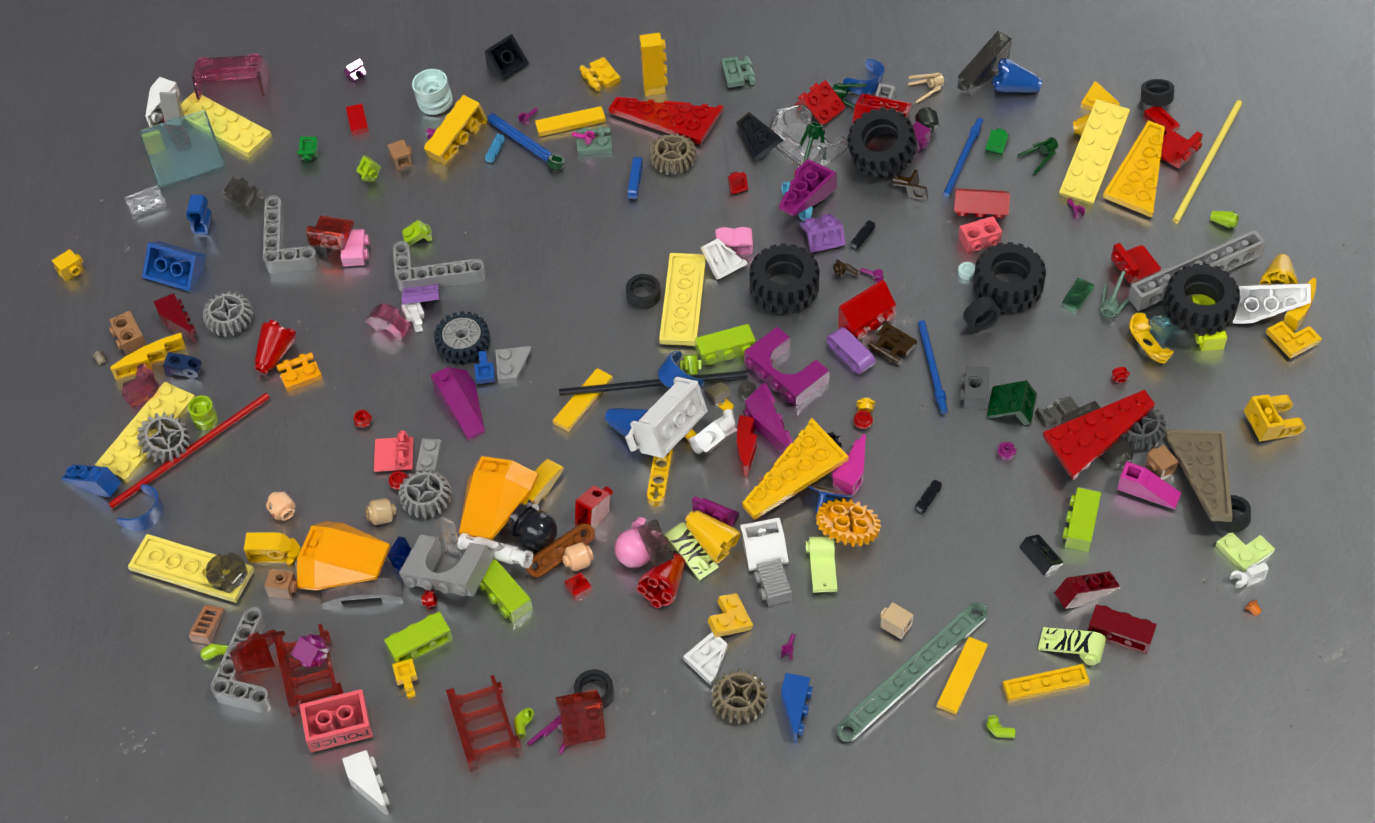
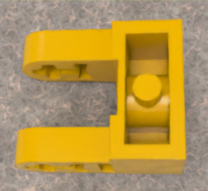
M1269 394L1252 396L1244 409V413L1259 441L1296 436L1306 429L1301 418L1282 419L1278 415V413L1286 412L1293 407V402L1289 395L1270 397Z

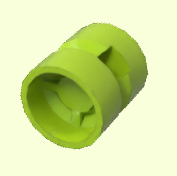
M197 396L190 400L188 411L195 427L201 431L214 428L218 423V416L211 399L207 396Z

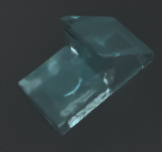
M1154 316L1151 319L1150 333L1163 345L1171 334L1182 333L1177 325L1174 326L1170 322V318H1167V316Z

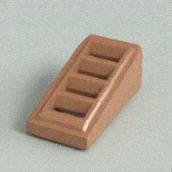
M204 605L189 633L192 642L212 644L223 616L224 608ZM208 612H214V613H216V615H210V614H207V613H208ZM205 618H210V619H213V620H212V621H208V620H205Z

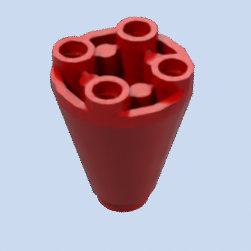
M271 319L268 323H262L254 369L263 374H268L295 343L296 331L280 327L277 321Z
M672 554L640 578L636 589L651 602L653 607L659 609L662 606L671 605L676 599L685 568L684 558L679 554Z

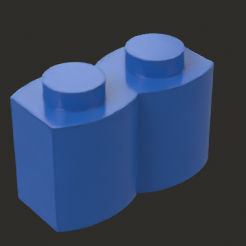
M191 195L189 199L186 217L191 222L190 228L194 234H208L212 212L208 208V200L204 195Z

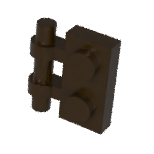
M886 323L876 333L875 339L879 340L877 343L872 340L868 343V347L873 349L874 353L881 354L886 357L887 361L898 365L903 360L898 355L902 354L906 357L917 346L916 339L889 323ZM887 345L890 348H892V350L889 351L884 347Z

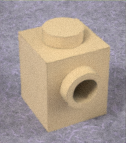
M893 602L888 608L885 607L880 614V627L899 639L903 638L913 623V614Z

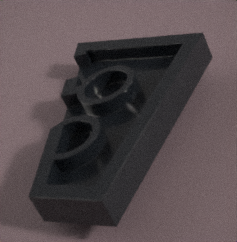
M750 112L736 122L756 161H759L784 140Z

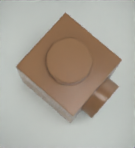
M404 139L387 145L389 156L396 171L413 165L410 145L406 146Z
M1162 445L1148 452L1145 465L1149 471L1163 480L1176 472L1179 461Z
M270 569L264 585L267 595L269 597L291 600L293 593H296L298 589L294 573Z

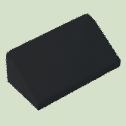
M1039 534L1026 537L1020 545L1023 553L1043 575L1052 572L1064 563Z

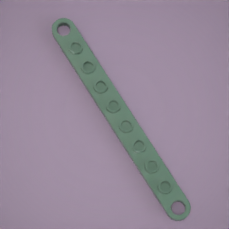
M973 602V604H970V606L957 615L852 710L845 719L840 721L837 727L838 737L842 741L851 742L862 734L987 619L988 611L983 603ZM976 609L980 610L983 613V615H981V617H975V615L973 616L972 611ZM844 727H851L854 731L849 735H845L842 729Z

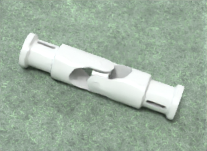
M462 533L458 539L457 545L460 550H466L469 543L487 545L494 556L493 559L508 564L516 563L523 568H529L532 564V551H522L515 546L479 536L475 538L467 533Z

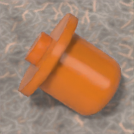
M1256 599L1250 601L1245 606V609L1249 610L1254 616L1259 615L1262 611Z

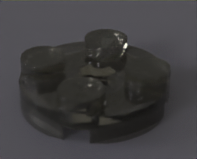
M227 552L228 555L218 554L208 562L206 577L211 587L230 593L243 583L248 575V570L240 555ZM230 569V573L223 575V570Z

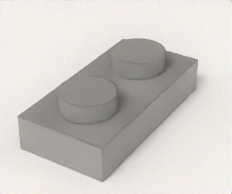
M422 438L416 470L419 473L423 472L424 468L427 472L431 469L435 473L437 472L442 447L440 439Z

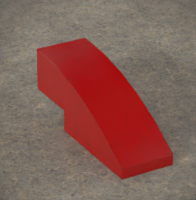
M739 415L737 424V453L741 470L744 476L748 477L758 446L757 435L753 434L755 418Z

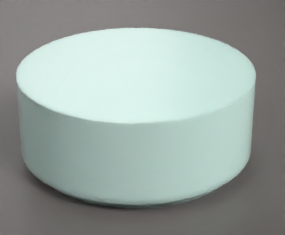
M971 262L961 263L958 267L959 277L964 280L974 278L975 265Z

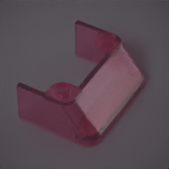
M256 53L243 56L200 57L195 62L191 76L197 100L201 99L205 82L258 78L261 95H265L269 78L268 65L263 57Z

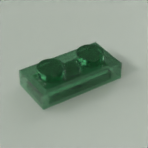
M1077 278L1062 301L1061 307L1078 314L1094 290L1095 285Z

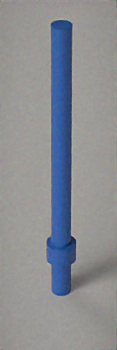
M977 118L974 126L971 127L968 133V140L943 192V196L946 198L950 196L972 145L981 132L982 118Z
M924 320L918 322L935 388V400L939 404L941 414L948 413L946 393L942 389L926 323Z

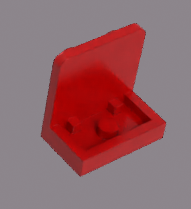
M826 80L821 84L815 83L809 88L810 92L808 94L806 92L802 93L797 97L799 101L794 104L797 110L805 105L822 125L845 109V104Z
M1172 130L1163 136L1161 159L1180 169L1202 147L1203 134L1197 131L1189 139H1186Z
M1121 243L1113 246L1111 260L1120 272L1125 271L1124 277L1130 285L1161 271V267L1145 246L1139 245L1127 251Z

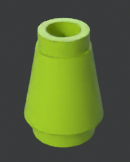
M1213 210L1210 216V221L1229 229L1236 228L1239 220V214L1235 213V211Z

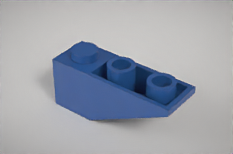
M72 464V466L67 468L65 475L62 477V480L69 484L104 497H111L121 484V481L108 467Z
M785 673L781 689V702L793 741L797 743L798 737L803 736L805 723H802L803 717L808 715L809 705L806 702L807 698L811 699L813 686H810V677Z

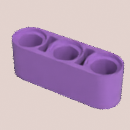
M840 327L826 337L828 345L857 374H861L875 365L876 361L872 353L845 327Z

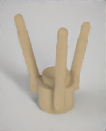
M939 72L908 77L909 79L927 78L909 82L908 86L927 83L929 88H933L916 100V103L940 91L941 86L944 85V77Z

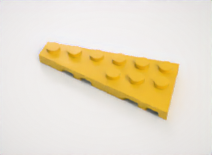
M1148 120L1104 191L1103 198L1151 218L1153 217L1164 126Z
M811 418L805 429L800 431L796 440L777 459L773 468L764 475L759 485L755 486L742 502V507L756 520L846 463L849 456Z

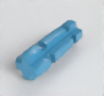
M496 134L485 155L486 162H494L502 147L501 145L505 141L504 135Z

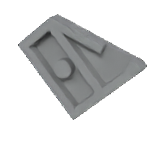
M531 346L495 350L498 384L517 382L521 371L526 366L528 356L532 354Z

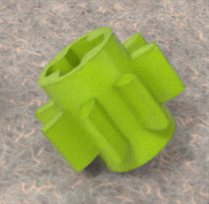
M683 355L684 360L679 361L680 369L684 370L688 375L698 374V369H702V360H698V355Z

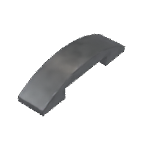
M378 577L376 580L322 589L321 605H342L344 600L381 598L382 602L402 600L403 582L397 579Z

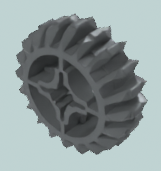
M1159 409L1151 410L1139 422L1137 421L1126 434L1124 433L1120 436L1119 442H1125L1126 448L1132 446L1133 450L1136 447L1140 448L1141 451L1144 450V447L1148 450L1152 446L1156 447L1163 440L1166 433L1164 415L1159 414Z

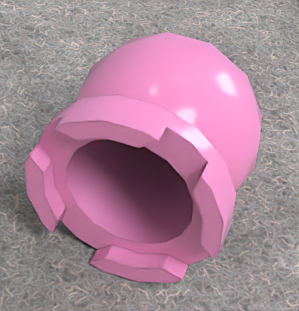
M638 517L632 522V529L621 533L615 541L614 552L618 561L632 569L640 568L649 563L653 557V552H660L666 546L663 544L665 538L656 526L650 527L646 524L647 519L643 517Z

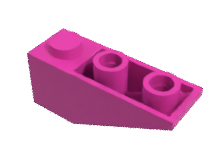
M865 434L859 440L856 439L850 453H846L849 456L848 461L836 468L832 473L833 486L853 496L863 483Z
M1126 462L1117 488L1119 491L1174 510L1181 495V492L1148 469L1130 462Z

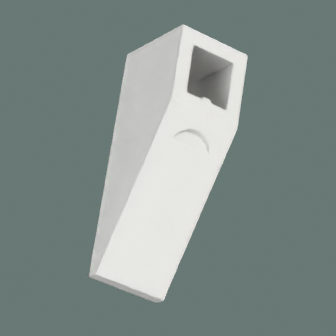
M159 77L150 87L146 109V119L150 128H153L163 116L159 93H177L179 98L180 92L176 82Z
M367 750L343 758L342 761L351 786L385 815L389 814L386 807L390 805L386 792L381 793L380 787L384 786L380 774L375 775L374 769L377 768L374 756L369 757Z

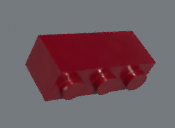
M1096 604L1088 631L1104 635L1108 642L1148 654L1157 624L1152 623L1148 619L1134 617L1127 612H1119L1108 606Z

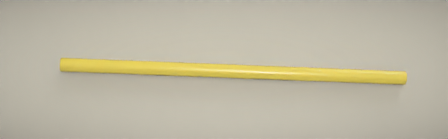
M1237 100L1173 217L1172 221L1178 224L1240 110L1243 104L1242 101Z

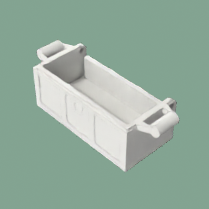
M676 377L673 380L674 385L648 410L639 422L632 421L630 423L631 430L625 437L630 451H635L639 448L641 453L659 458H664L708 412L698 381Z

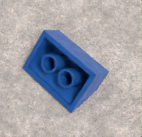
M160 241L148 242L142 278L191 291L204 271L206 254Z

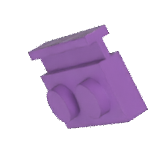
M439 284L403 288L402 304L439 300Z

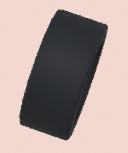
M1152 79L1141 85V101L1146 105L1161 107L1171 104L1174 100V85L1168 80Z
M638 274L629 279L626 284V297L629 304L638 309L654 307L661 298V288L658 279L649 274ZM641 286H648L654 289V292L646 297H639L633 294V290Z
M981 297L973 301L965 309L963 319L972 331H983L998 320L1001 310L992 298Z
M1231 495L1232 509L1242 512L1243 515L1232 518V522H1212L1215 527L1222 531L1235 533L1249 526L1251 522V506L1243 497Z
M597 669L581 673L574 684L577 703L583 709L592 712L601 711L608 707L614 697L613 682L610 676L604 671ZM597 681L606 686V693L599 699L591 700L582 695V688L589 682Z

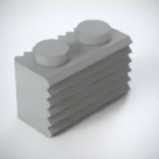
M780 558L756 564L754 578L757 584H761L760 595L762 601L766 600L769 607L786 603L787 601L790 602L792 600V591Z

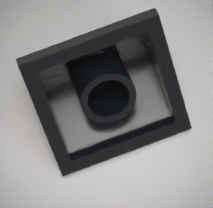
M513 34L485 50L487 68L501 80L529 64Z

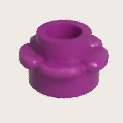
M1002 442L998 445L997 453L1003 460L1012 459L1017 452V449L1014 448V444L1011 442Z

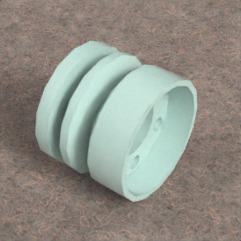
M426 69L418 73L412 80V88L418 106L423 113L437 115L450 108L453 103V96L444 72L438 69Z

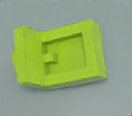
M363 156L356 171L362 175L361 179L363 181L374 182L378 177L381 166L368 156Z
M420 220L415 221L402 230L404 241L409 244V247L422 238L429 242L432 241L430 226Z

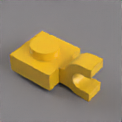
M413 659L392 664L397 685L404 684L408 699L416 697L412 681L418 680Z

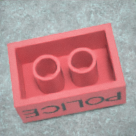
M362 689L300 704L305 739L311 753L373 737L367 702Z

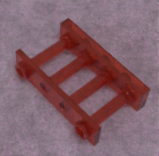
M318 624L320 635L317 636L323 638L325 645L328 646V643L331 642L329 631H324L323 625ZM282 635L274 637L287 702L293 717L301 715L300 704L332 695L344 694L341 682L337 683L330 650L327 653L326 659L327 670L296 678V676H292V671L303 665L300 664L301 661L298 659H289L288 654L294 650L297 641L289 643L288 641L284 642ZM329 677L331 679L332 687L302 696L296 694V689L301 685Z
M494 675L490 676L492 686L461 696L460 694L456 695L454 688L446 690L470 772L478 770L477 761H480V758L513 748L515 757L519 756L518 748L521 747L518 735H513L500 695L504 691L501 682H496ZM493 694L496 695L498 704L467 714L466 712L461 713L460 707L464 706L463 704ZM501 712L504 722L473 732L471 730L467 731L465 725L469 724L470 721ZM507 730L510 740L479 750L472 748L471 743L475 742L474 740Z

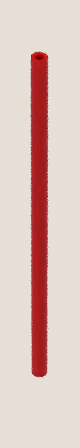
M264 393L187 447L185 453L180 452V458L174 456L173 461H167L108 503L110 508L114 509L141 490L142 484L148 485L270 399L269 395Z

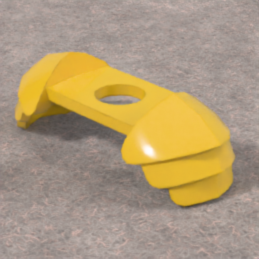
M1135 313L1132 315L1128 325L1131 334L1148 357L1155 362L1165 364L1171 358L1174 351L1169 350V348L1162 349L1149 332L1152 329V325L1149 324V319L1146 318L1145 313ZM1147 339L1151 341L1153 345H1146L1143 342V340Z

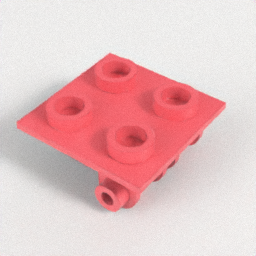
M400 431L397 434V438L375 439L374 472L413 470L414 437H409L406 431Z

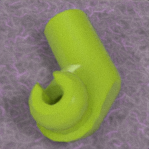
M209 644L201 650V658L211 660L218 655H224L229 645Z
M525 708L514 718L516 738L522 739L526 737L525 727L534 716L533 709Z
M996 715L988 717L986 726L995 737L1015 738V728L1003 727Z

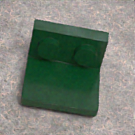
M1027 380L993 386L987 417L990 419L1016 414V417L1024 426L1031 425L1037 393Z

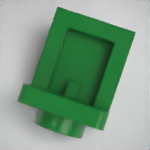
M997 128V130L992 129L985 148L986 151L1003 155L1006 143L1010 138L1007 131Z
M317 136L299 138V151H297V155L300 159L312 161V159L318 158Z

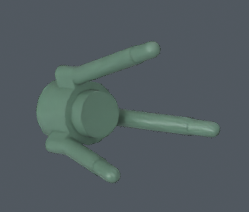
M1125 271L1121 272L1112 297L1108 298V300H1106L1107 284H1104L1099 310L1106 317L1119 316L1121 310L1129 302L1127 297L1119 306L1118 301L1115 299Z

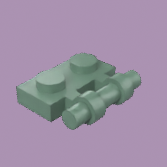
M738 56L721 59L728 88L745 85L744 80H748L750 85L756 83V74L752 69L753 63L748 56L743 57V61H739Z
M598 126V128L592 129L583 127L581 130H576V133L580 134L593 131L595 135H599V137L592 139V143L589 145L584 142V139L577 138L578 156L612 153L611 136H604V134H611L610 127Z

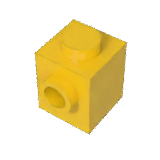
M71 249L52 260L57 273L66 282L84 271L81 264L83 263L81 256L78 253L74 254Z

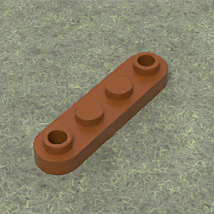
M578 524L533 555L532 564L529 568H525L526 572L534 577L542 576L563 561L562 556L565 555L566 547L581 542L585 545L590 543L595 536L594 528L589 524ZM584 530L585 534L581 537L580 533ZM536 563L537 567L533 570L532 565Z

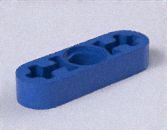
M633 157L628 184V199H638L643 170V157Z

